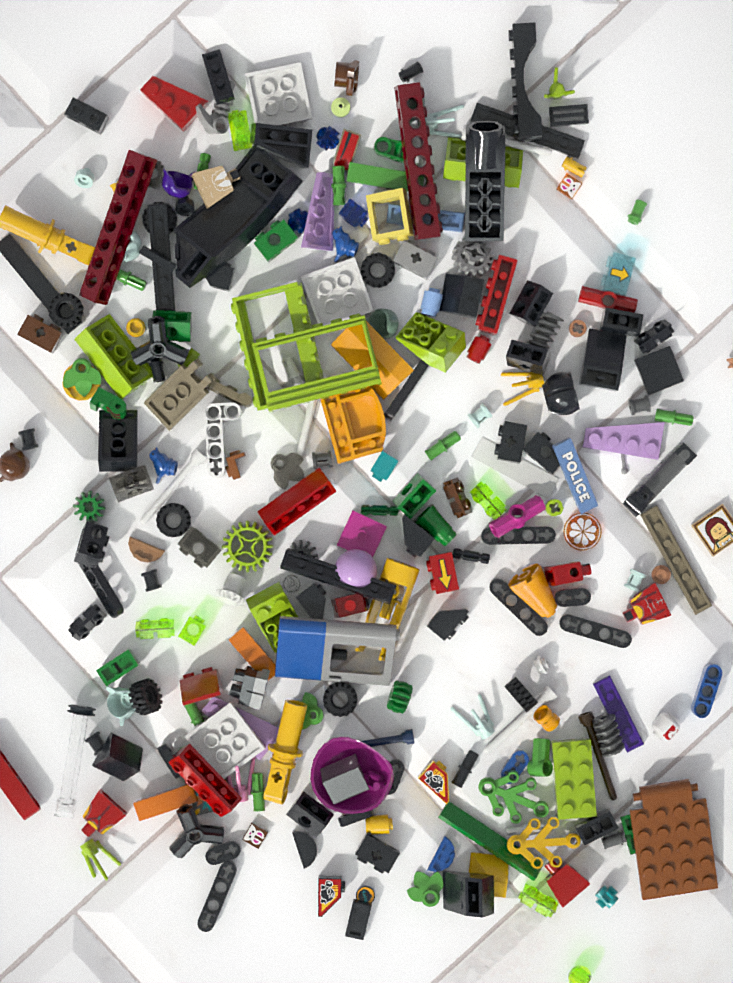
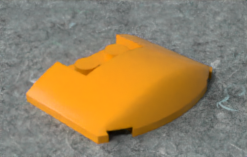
M370 386L365 389H357L345 394H337L326 399H320L338 464L383 451L386 437L385 416L379 398Z

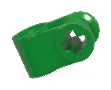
M380 137L375 141L373 149L378 156L404 163L403 152L401 156L399 155L402 148L400 140ZM384 142L387 144L388 149L380 151L377 144Z

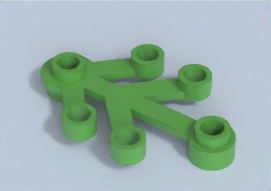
M511 770L506 776L495 780L491 777H485L480 780L478 785L479 792L484 796H488L493 807L492 812L497 817L503 815L504 807L498 803L496 795L503 797L510 813V820L514 824H518L522 820V815L517 811L514 802L533 809L534 814L539 818L546 817L549 813V806L545 801L535 802L518 795V793L536 788L537 782L533 777H529L524 783L508 789H503L500 786L509 782L516 783L519 780V773L516 770ZM511 774H515L517 777L515 779H511L509 776ZM529 781L534 782V785L528 786L527 783ZM485 784H490L491 788H485ZM543 805L545 808L539 810L538 806ZM496 808H501L502 811H501V812H496L495 809H496ZM513 815H518L519 819L515 820L512 817Z

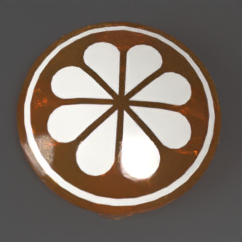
M576 513L566 521L563 534L569 546L576 550L585 551L597 545L601 538L602 529L599 521L589 513Z

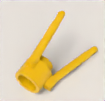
M502 372L501 376H529L526 377V381L513 383L511 386L527 385L528 388H532L504 402L503 406H507L532 393L539 392V388H542L544 384L543 376L533 372Z

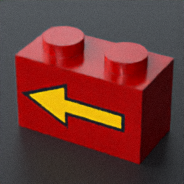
M452 552L429 556L426 565L428 572L432 571L433 579H430L431 590H435L436 594L459 590Z

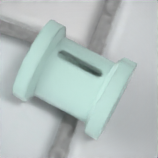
M482 403L479 409L472 414L469 413L467 416L479 428L481 423L492 417V414Z
M630 569L631 574L627 583H624V586L639 593L641 582L647 575Z

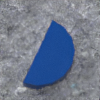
M445 835L427 868L428 871L437 872L447 869L454 860V846Z

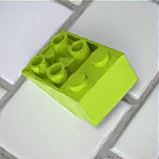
M416 312L395 337L429 366L445 373L466 348L465 332L419 312Z
M280 582L245 599L249 610L274 653H277L280 616L298 617Z

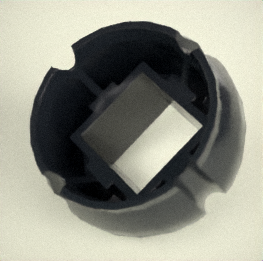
M570 371L554 373L542 385L548 411L558 415H570L580 410Z

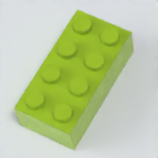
M589 738L551 741L556 816L558 820L597 817L591 740Z

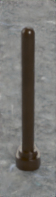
M593 712L582 713L578 715L579 722L583 724V727H586L609 798L614 801L617 799V794L593 727Z

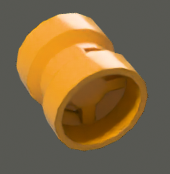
M547 705L540 706L534 712V720L541 724L548 732L553 731L560 723V718L555 713H552V710Z

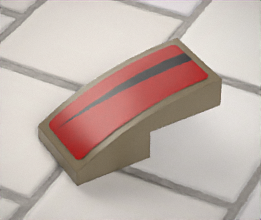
M343 128L332 167L345 166L344 171L348 172L349 162L354 161L362 134Z

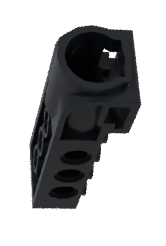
M475 121L466 126L465 241H504L505 126L495 121Z

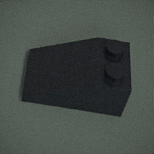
M99 410V472H138V410H127L126 416L119 420L114 419L105 410Z

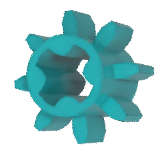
M603 885L595 894L598 898L595 902L601 908L606 906L610 909L619 899L616 896L618 891L611 885L608 888Z

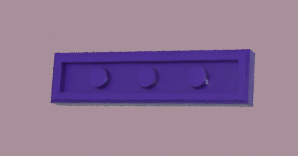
M609 675L593 683L607 714H614L616 716L614 721L618 723L617 728L620 729L619 735L622 736L623 740L621 742L624 743L626 752L628 753L644 745L611 676Z

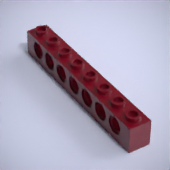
M420 82L397 85L394 87L414 240L441 237L440 233L443 232L441 221L438 220L440 205L436 202L437 185L433 182L435 168L430 160L432 147L428 145L430 130L425 122L427 109L426 106H423L422 100L425 97L424 88L421 87ZM408 99L415 101L414 109L408 107ZM411 118H415L418 121L417 128H413L410 125ZM414 137H417L420 140V147H415L413 145L412 141ZM417 156L423 159V165L421 167L417 166L415 163V158ZM419 176L425 178L426 183L424 186L418 183ZM422 195L428 197L427 205L421 203L420 197ZM424 214H428L431 217L429 224L424 223Z
M128 150L79 296L94 303L108 305L157 159Z

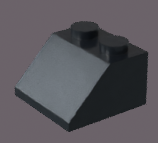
M446 273L442 289L443 298L439 311L476 319L484 279Z
M403 515L404 544L408 547L406 551L414 558L417 555L421 557L435 539L407 516Z
M313 583L298 594L296 599L310 618L323 619L326 602L325 594L327 592L321 584L316 585V583Z

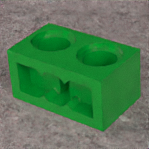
M129 648L97 669L96 672L107 687L139 666L140 662Z

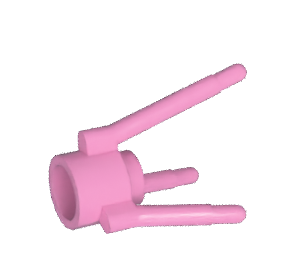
M253 757L251 760L247 788L246 785L241 784L238 765L235 766L237 785L233 787L230 775L226 777L228 784L243 798L240 802L248 801V795H251L252 774L254 773L256 757Z

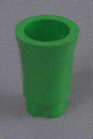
M434 504L428 506L414 521L415 524L423 528L444 547L457 535L452 529L453 527L438 512Z

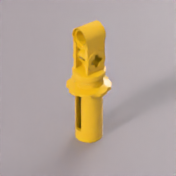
M7 205L4 206L0 215L1 229L36 243L37 246H40L38 253H41L44 249H48L52 254L60 251L89 266L95 247L66 236L65 229L54 227V219L51 220L50 224H45ZM74 242L73 246L76 247L75 251L71 250L70 252H67L68 248L65 247L66 244Z
M285 700L276 742L268 744V750L273 752L269 760L271 769L264 791V799L281 805L284 804L287 798L291 772L296 767V758L302 757L304 754L298 748L308 705L301 701Z

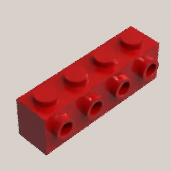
M500 254L498 259H493L491 270H494L492 278L488 277L486 288L489 291L487 296L483 295L480 306L484 307L482 315L478 314L475 323L478 326V331L497 335L517 265V259Z
M319 467L257 512L275 536L337 491Z
M190 743L181 748L168 762L172 769L185 779L187 785L192 787L199 794V797L206 801L212 807L214 813L220 817L230 813L243 799Z

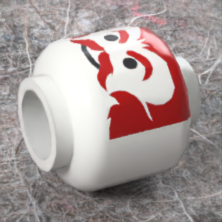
M662 712L652 722L654 729L652 733L660 740L663 738L671 740L680 730V721L670 712Z

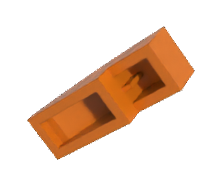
M244 627L228 639L254 670H270L268 681L275 676L276 664Z
M186 784L140 799L133 804L138 820L142 821L173 811L185 804L195 803L198 799L195 790Z

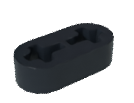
M585 588L562 589L555 593L554 599L556 604L561 607L581 606L590 602L591 594ZM580 591H583L584 594H587V598H584V602H581L580 599H574V595H580ZM561 593H564L565 596H571V599L565 600V603L562 604L558 597L561 596Z
M164 743L157 748L158 752L172 775L177 779L181 775L176 773L168 763L174 754L169 746Z
M399 759L389 761L391 765L399 763L401 770L396 771L392 783L394 788L390 789L388 795L396 792L404 773V764Z
M374 811L344 814L337 819L340 827H345L373 816Z
M228 841L213 846L206 852V861L211 865H217L235 859L240 855L241 846L236 841ZM229 845L238 849L235 851V855H232L231 852L225 854L224 851L230 848ZM211 851H214L215 854L222 852V855L217 857V861L209 858Z

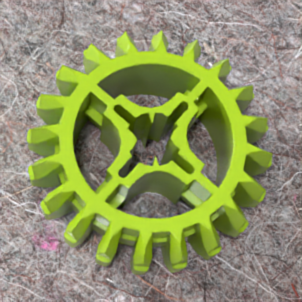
M248 520L245 527H243L242 522H238L240 528L237 529L235 525H232L231 527L234 532L226 531L230 538L223 537V541L228 542V545H222V548H228V551L224 552L223 556L229 554L230 558L226 562L228 563L233 560L232 568L239 564L238 571H242L243 566H246V572L250 571L249 566H252L253 570L257 571L256 564L263 568L264 565L261 561L269 562V559L265 556L266 554L272 556L273 553L267 550L268 548H273L274 545H268L267 542L273 539L272 537L266 539L265 535L269 531L267 530L262 533L261 530L264 526L261 525L257 529V522H253L252 527L249 526L250 522ZM241 531H254L258 536L248 540ZM237 536L241 546L233 553L232 542L234 537ZM243 540L248 541V543L249 541L253 542L256 540L251 546L252 550L250 552L246 550L240 553L245 546ZM262 540L264 548L262 555L259 557L255 551V545ZM247 553L254 559V562H242L237 557Z

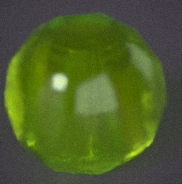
M576 965L568 973L569 983H589L592 978L591 971L583 965Z

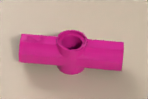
M535 495L522 504L512 505L507 513L490 522L489 527L494 536L499 538L514 528H522L526 521L546 510V506L541 497Z

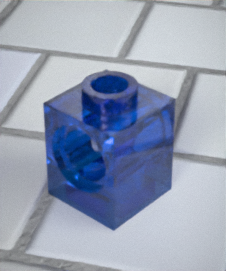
M351 198L338 213V216L355 229L359 226L363 227L369 220L367 217L368 211Z

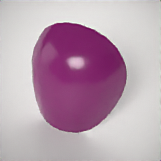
M337 737L324 743L313 759L310 776L312 789L318 800L331 810L347 814L364 813L378 807L387 797L394 779L393 768L383 755L371 746L349 737ZM356 754L369 790L333 804L323 785L320 769Z

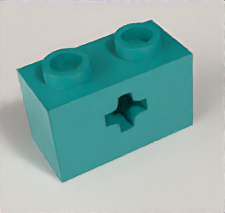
M382 451L370 470L373 473L371 477L379 482H382V480L387 481L398 460Z

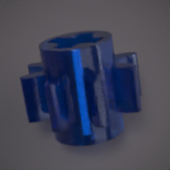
M328 126V128L322 127L316 134L318 139L316 144L326 151L328 148L332 150L339 144L337 136L340 133L331 126Z
M297 208L288 214L290 217L288 225L293 231L298 230L299 233H302L305 230L308 212Z

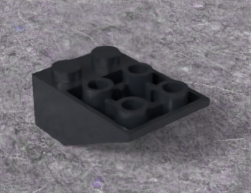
M589 328L579 385L614 392L619 390L627 335Z
M444 870L443 909L464 916L480 918L494 914V875Z

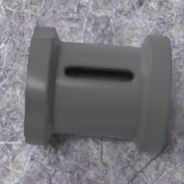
M647 395L641 399H628L631 416L638 412H651Z
M331 451L319 454L312 452L314 469L322 466L333 467Z

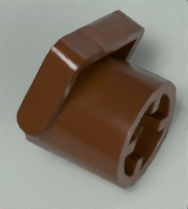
M354 60L352 63L336 62L334 87L346 88V95L354 96L358 89L360 62Z

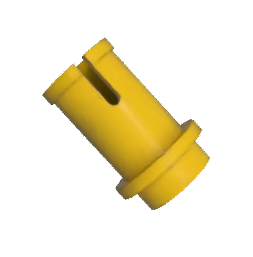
M566 156L561 167L565 171L569 170L581 178L587 167L572 160L573 157L569 158Z

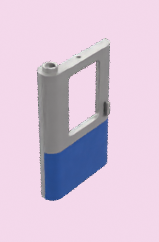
M280 616L275 677L390 686L395 641H399L400 629H396L397 626L391 624ZM334 644L386 648L384 671L377 673L331 669L332 646Z

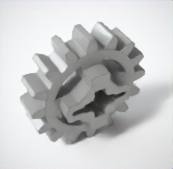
M463 238L461 242H457L452 251L451 260H455L453 266H459L458 272L465 271V276L471 273L472 277H475L476 274L481 277L484 272H488L493 264L492 259L494 255L489 254L492 249L485 247L486 242L481 244L480 241H465V238Z

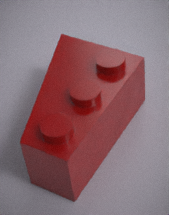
M152 76L140 89L141 93L183 132L197 119L196 106L201 104L206 109L210 105L208 100L155 76Z

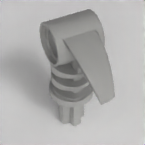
M229 80V81H230V84H231L232 91H233V90H234V87H235V83H234L233 81ZM234 100L219 105L214 103L215 109L212 110L211 115L207 113L201 104L196 106L199 121L208 134H224L228 131L229 122L226 118H228L229 114L227 112H230L231 108L229 106L233 105Z

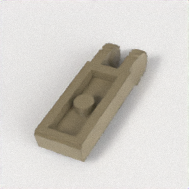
M217 378L206 387L240 406L249 408L253 403L252 396L245 392L237 393L238 390L231 385L226 387L220 384L221 381Z

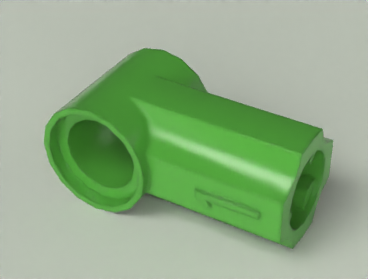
M533 739L532 760L527 765V771L530 776L548 777L552 774L553 765L549 760L550 739Z

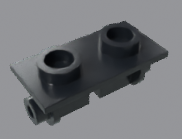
M660 320L648 331L640 333L637 339L634 340V343L639 346L643 354L645 352L649 353L658 346L655 341L657 338L660 343H663L673 336L672 333L675 331L671 327L672 324L667 320Z
M97 604L91 605L82 613L86 619L83 621L78 617L69 625L68 631L78 641L85 639L95 626L103 622L107 614L101 611Z

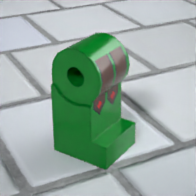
M98 387L89 402L90 409L97 412L101 408L117 420L123 419L127 414L125 401Z

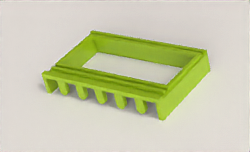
M294 282L232 298L231 310L236 315L237 322H235L237 332L240 333L241 340L239 344L246 358L244 359V366L249 371L250 378H248L249 387L253 389L254 396L252 400L254 407L258 411L266 410L268 406L252 347L254 338L245 302L285 292L293 330L298 328H304V330L312 329L302 282ZM310 337L296 341L305 382L324 379L315 338Z
M358 313L350 315L348 320L342 321V318L331 320V324L323 326V323L312 325V329L304 330V328H298L293 330L292 334L286 335L283 332L275 334L273 339L267 340V337L255 340L256 343H253L252 347L270 413L274 412L273 410L286 409L293 405L306 404L321 398L326 399L329 396L345 394L357 389H365L368 386L382 385L365 315L361 316ZM362 324L372 362L371 367L269 392L259 350Z

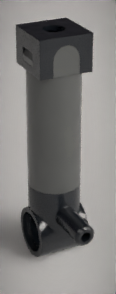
M682 442L622 504L637 517L697 455Z

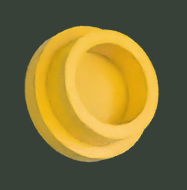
M139 318L129 320L126 325V330L132 337L142 336L146 329L145 323Z

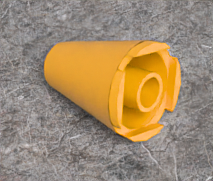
M540 564L529 565L522 569L523 573L520 576L516 574L508 583L510 589L541 617L546 616L549 618L556 613L557 604Z

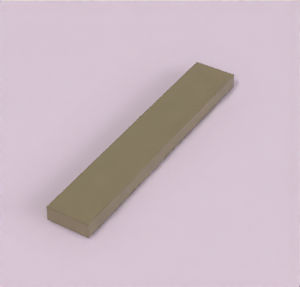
M656 505L639 514L694 614L697 615L711 607L712 604L658 506Z

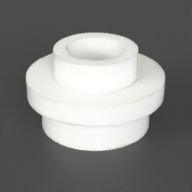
M538 656L533 661L534 666L539 674H547L550 668L546 658Z

